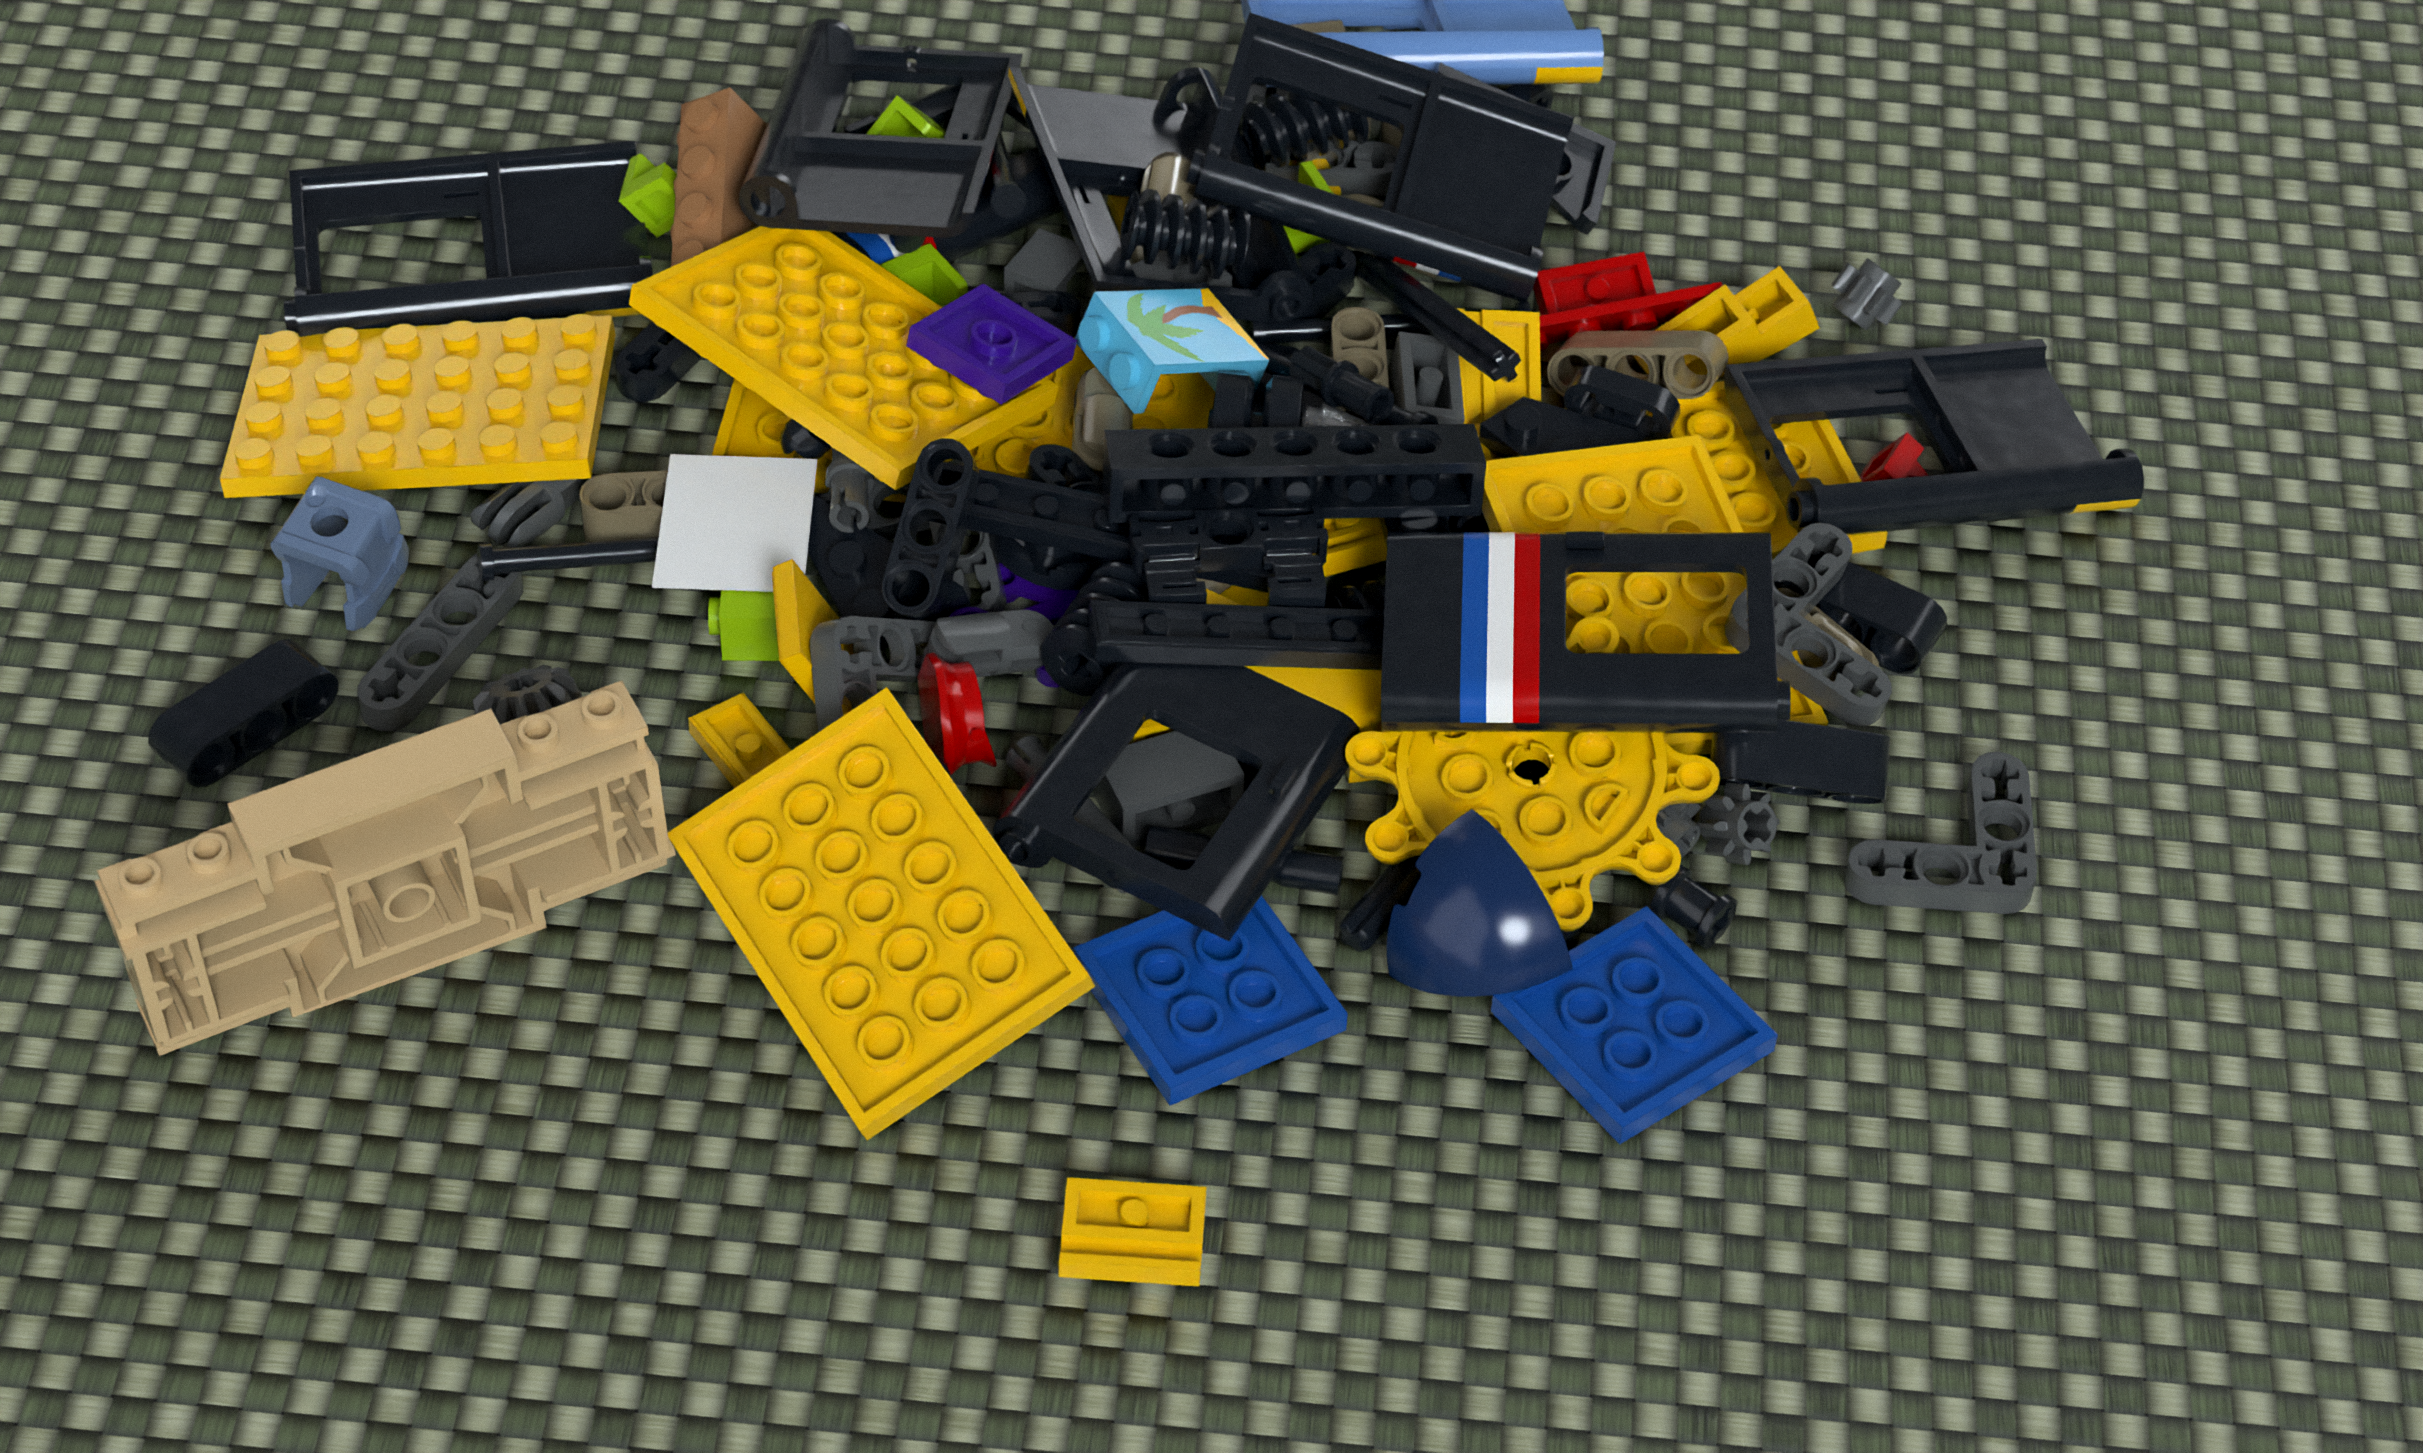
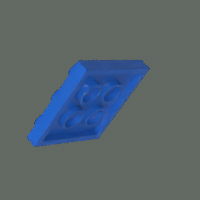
M1262 895L1230 942L1163 910L1073 947V953L1095 984L1091 992L1169 1106L1347 1029L1348 1013Z
M1647 906L1568 951L1573 967L1572 970L1544 983L1509 993L1493 994L1491 1012L1619 1144H1622L1774 1052L1778 1036L1763 1019Z

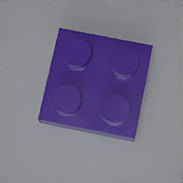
M981 284L910 326L906 347L928 359L934 366L946 370L972 386L981 395L991 398L1002 405L1073 360L1077 340L987 285Z

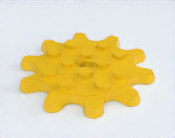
M1586 617L1578 621L1574 626L1569 638L1566 640V647L1573 653H1615L1620 637L1618 628L1605 617ZM1366 731L1353 736L1345 749L1346 762L1357 775L1362 778L1389 783L1398 791V801L1395 808L1387 815L1371 823L1366 831L1365 844L1368 852L1374 858L1384 864H1396L1410 857L1421 855L1447 826L1473 809L1506 839L1525 863L1545 895L1562 931L1577 930L1590 919L1593 912L1590 883L1595 876L1602 872L1624 870L1634 874L1650 885H1661L1671 880L1680 869L1681 854L1679 848L1658 829L1656 823L1658 812L1673 804L1702 803L1715 793L1720 783L1719 769L1713 761L1699 755H1685L1676 752L1666 742L1664 733ZM1526 760H1538L1547 765L1549 771L1539 779V784L1533 785L1532 780L1519 777L1514 771L1515 767Z

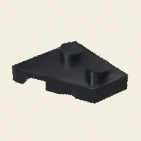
M1526 397L1520 398L1480 423L1479 431L1480 442L1501 459L1647 441L1648 437L1643 432Z

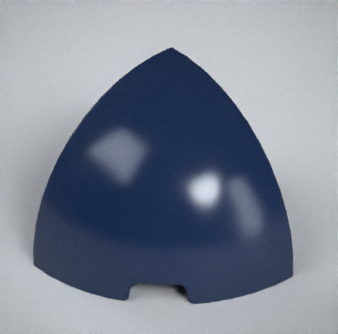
M1471 809L1447 826L1423 851L1415 863V866L1421 872V877L1412 892L1406 906L1395 904L1391 914L1386 946L1390 977L1411 988L1428 993L1456 997H1477L1526 989L1549 981L1573 969L1565 939L1541 888L1512 846L1481 815Z

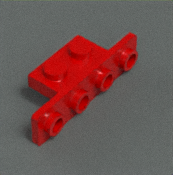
M1645 252L1538 271L1533 290L1541 314L1540 352L1546 349L1549 344L1567 341L1574 334L1584 331H1650L1658 323L1670 321L1722 287L1723 284L1722 282H1716L1657 294Z

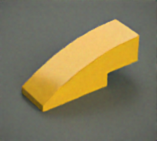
M1778 266L1735 295L1726 284L1654 331L1701 330L1711 332L1718 336L1725 344L1729 356L1728 364L1759 362L1793 345L1820 327L1809 300L1781 266ZM1631 355L1646 375L1649 374V368L1644 359ZM1684 355V361L1689 370L1695 374H1708L1706 364L1701 358L1696 355Z

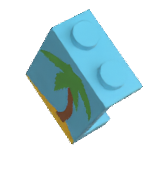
M1208 288L1094 292L1075 336L1077 345L1134 414L1145 412L1161 374L1200 373L1216 392L1219 371L1250 373L1255 382L1256 391L1269 363L1268 357Z

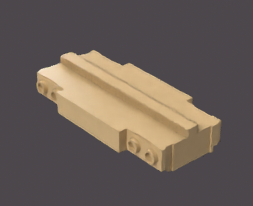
M621 680L591 691L587 696L529 716L525 715L503 724H499L492 709L485 710L228 803L232 822L204 831L192 839L134 859L130 858L97 870L99 880L95 881L98 895L120 947L130 983L137 997L135 1000L158 1055L161 1056L285 1008L289 1009L293 1018L547 928L544 915L545 910L667 865V858L673 857L676 854L675 848L668 838L658 763L644 739L645 736L649 735L648 726L623 681Z

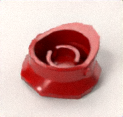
M934 652L926 654L917 677L925 742L935 755H938L947 763L950 775L966 764L982 762L996 767L997 762L985 731L981 692L972 665L969 661L950 664L942 660Z

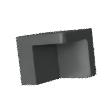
M1039 228L1004 268V293L1046 290L1067 292L1068 281L1084 264L1076 242Z

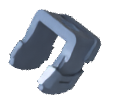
M315 477L270 544L276 558L282 561L284 577L281 584L285 604L293 607L294 604L302 607L324 580L329 570L337 572L345 583L347 601L343 608L346 630L356 631L360 628H366L376 617L377 612L388 599L399 577L406 571L408 565L409 547L404 536L399 533L401 530L400 521L393 505L381 497L323 477ZM342 517H344L345 519L348 520V524H347V525H346V523L344 522V520H343Z

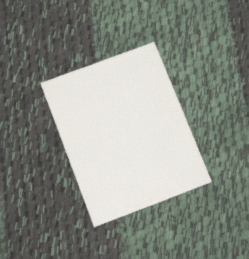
M670 454L652 588L773 592V567L791 559L795 561L805 574L817 459Z

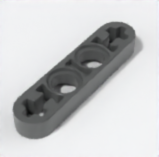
M477 553L469 558L361 679L357 686V696L360 714L364 723L372 729L380 731H395L410 724L519 601L523 594L522 572L495 574L494 580L489 581L484 586V581H480ZM464 611L476 616L470 623L459 626L450 625L443 621L448 615L455 612ZM429 651L440 656L436 662L427 666H416L408 662L411 656L419 652ZM398 693L399 698H393Z

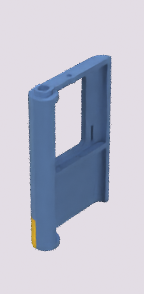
M1241 0L1245 24L1250 12L1284 24L1342 20L1344 27L1382 26L1383 29H1416L1417 27L1421 31L1324 32L1315 34L1432 72L1442 63L1489 85L1599 83L1602 77L1604 47L1601 30L1598 27L1576 30L1563 0ZM1265 84L1267 88H1274L1273 86Z

